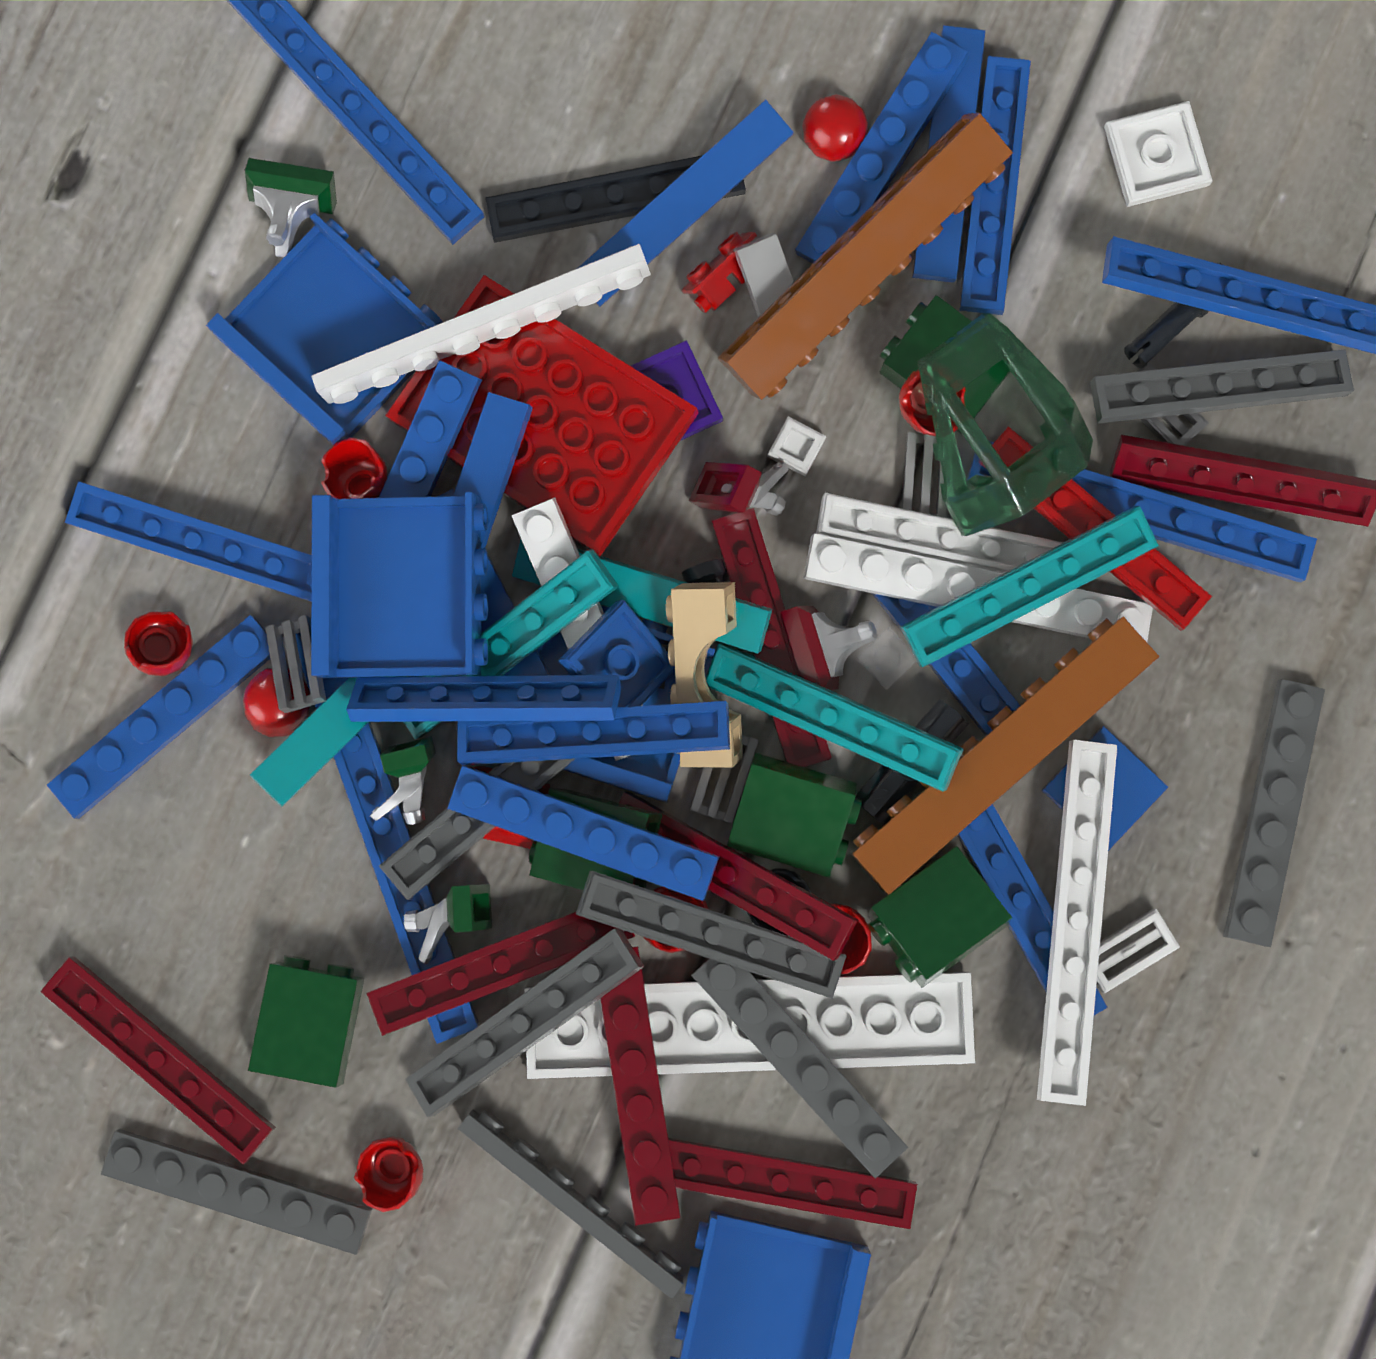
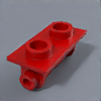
M734 232L718 246L717 249L721 253L709 264L707 261L701 262L687 275L686 278L689 283L681 289V292L684 294L696 293L698 297L694 300V303L703 313H707L710 309L715 311L736 291L726 278L731 273L740 284L745 282L733 249L751 242L757 237V234L755 232L741 234Z

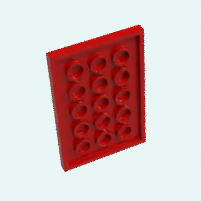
M483 275L454 318L511 296L514 293L486 275ZM556 319L544 323L535 321L520 327L521 330L509 338L498 339L495 337L480 343V347L469 354H453L440 359L444 363L482 379L455 443L448 454V459L463 468L488 392L529 404L533 409L504 495L525 509L555 497L572 539L588 550H594L599 557L603 554L699 414L697 407ZM436 366L426 371H416L385 415L391 422L407 432Z

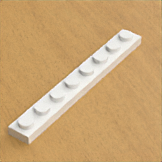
M640 244L314 374L311 377L316 391L328 404L333 402L336 404L346 403L355 399L358 396V392L373 386L377 388L389 386L395 383L399 376L413 370H429L437 366L440 359L450 355L469 354L480 347V343L495 337L498 339L509 338L517 334L521 330L520 327L535 321L540 323L551 321L560 316L561 311L577 304L578 306H588L599 301L602 298V294L617 288L627 290L636 287L643 281V278L650 276L651 273Z
M814 533L810 539L803 579L939 607L1004 573ZM1076 588L1012 622L1088 638L1087 635L1106 618L1113 624L1124 616L1147 642L1153 608L1147 603Z
M1080 740L1069 741L1037 1100L1086 1106L1117 745Z

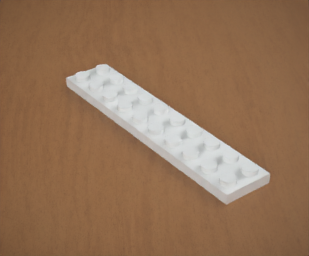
M970 972L942 973L923 988L920 987L916 980L910 983L902 974L839 977L833 999L774 979H756L836 1068L975 1063ZM698 982L644 983L658 1074L776 1070ZM532 987L525 988V992L530 990ZM598 999L526 1051L527 1079L612 1076L601 999Z

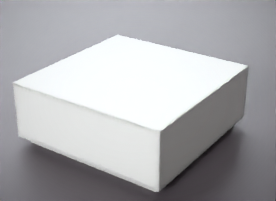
M788 416L767 457L778 463L786 462L789 469L806 477L826 436Z

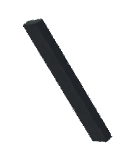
M703 155L485 197L494 243L636 216ZM744 179L723 198L746 194Z

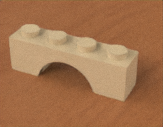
M735 582L682 583L671 589V595H668L666 600V616L668 622H673L674 637L669 642L668 659L670 665L675 666L676 683L671 687V704L714 702L717 699L709 690L705 679V658L710 646L718 637L727 634L737 627ZM729 709L730 750L676 753L680 754V767L733 768L743 758L741 714Z

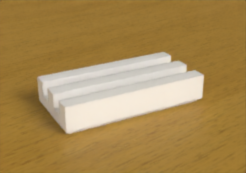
M1157 909L1150 910L1100 941L1099 955L1152 922L1156 926L1149 933L1098 963L1097 983L1102 993L1110 991L1180 948ZM1161 936L1166 943L1108 979L1103 974L1104 971Z

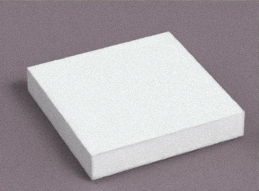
M1189 101L1106 122L1104 129L1127 207L1200 189L1212 183V177Z

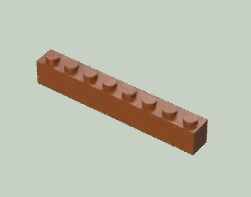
M981 113L963 115L718 357L719 361L752 396L762 400L766 396L771 398L780 392L788 381L785 377L797 365L803 367L809 363L819 351L816 346L828 335L833 337L843 330L850 321L848 315L859 304L865 306L871 302L881 290L878 285L890 274L894 276L905 269L912 260L910 254L921 243L926 245L933 241L943 230L941 223L952 213L956 215L967 208L974 200L972 193L983 182L985 184L992 182L1004 171L1006 166L1003 162L1013 152Z
M1124 616L1113 624L1108 618L1102 621L1087 635L1092 643L1080 653L1073 647L1054 664L1059 672L1047 682L1039 677L1020 694L1026 701L1013 712L1006 706L987 722V725L992 730L985 737L978 741L973 735L960 746L963 748V752L946 791L942 792L920 782L925 789L913 800L907 794L889 808L886 812L891 819L879 830L874 824H871L853 840L858 848L851 855L885 894H891L1160 657Z

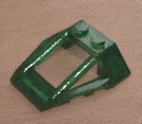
M983 313L918 361L927 415H932L937 443L933 444L935 460L941 462L944 483L940 484L942 499L961 536L967 537L1025 515L1089 465L1093 438L1075 401L1064 385L1008 327L992 314ZM1001 360L1005 362L1045 420L1039 426L1045 439L1009 467L1003 462L956 394ZM950 417L991 476L974 475L969 480H966Z

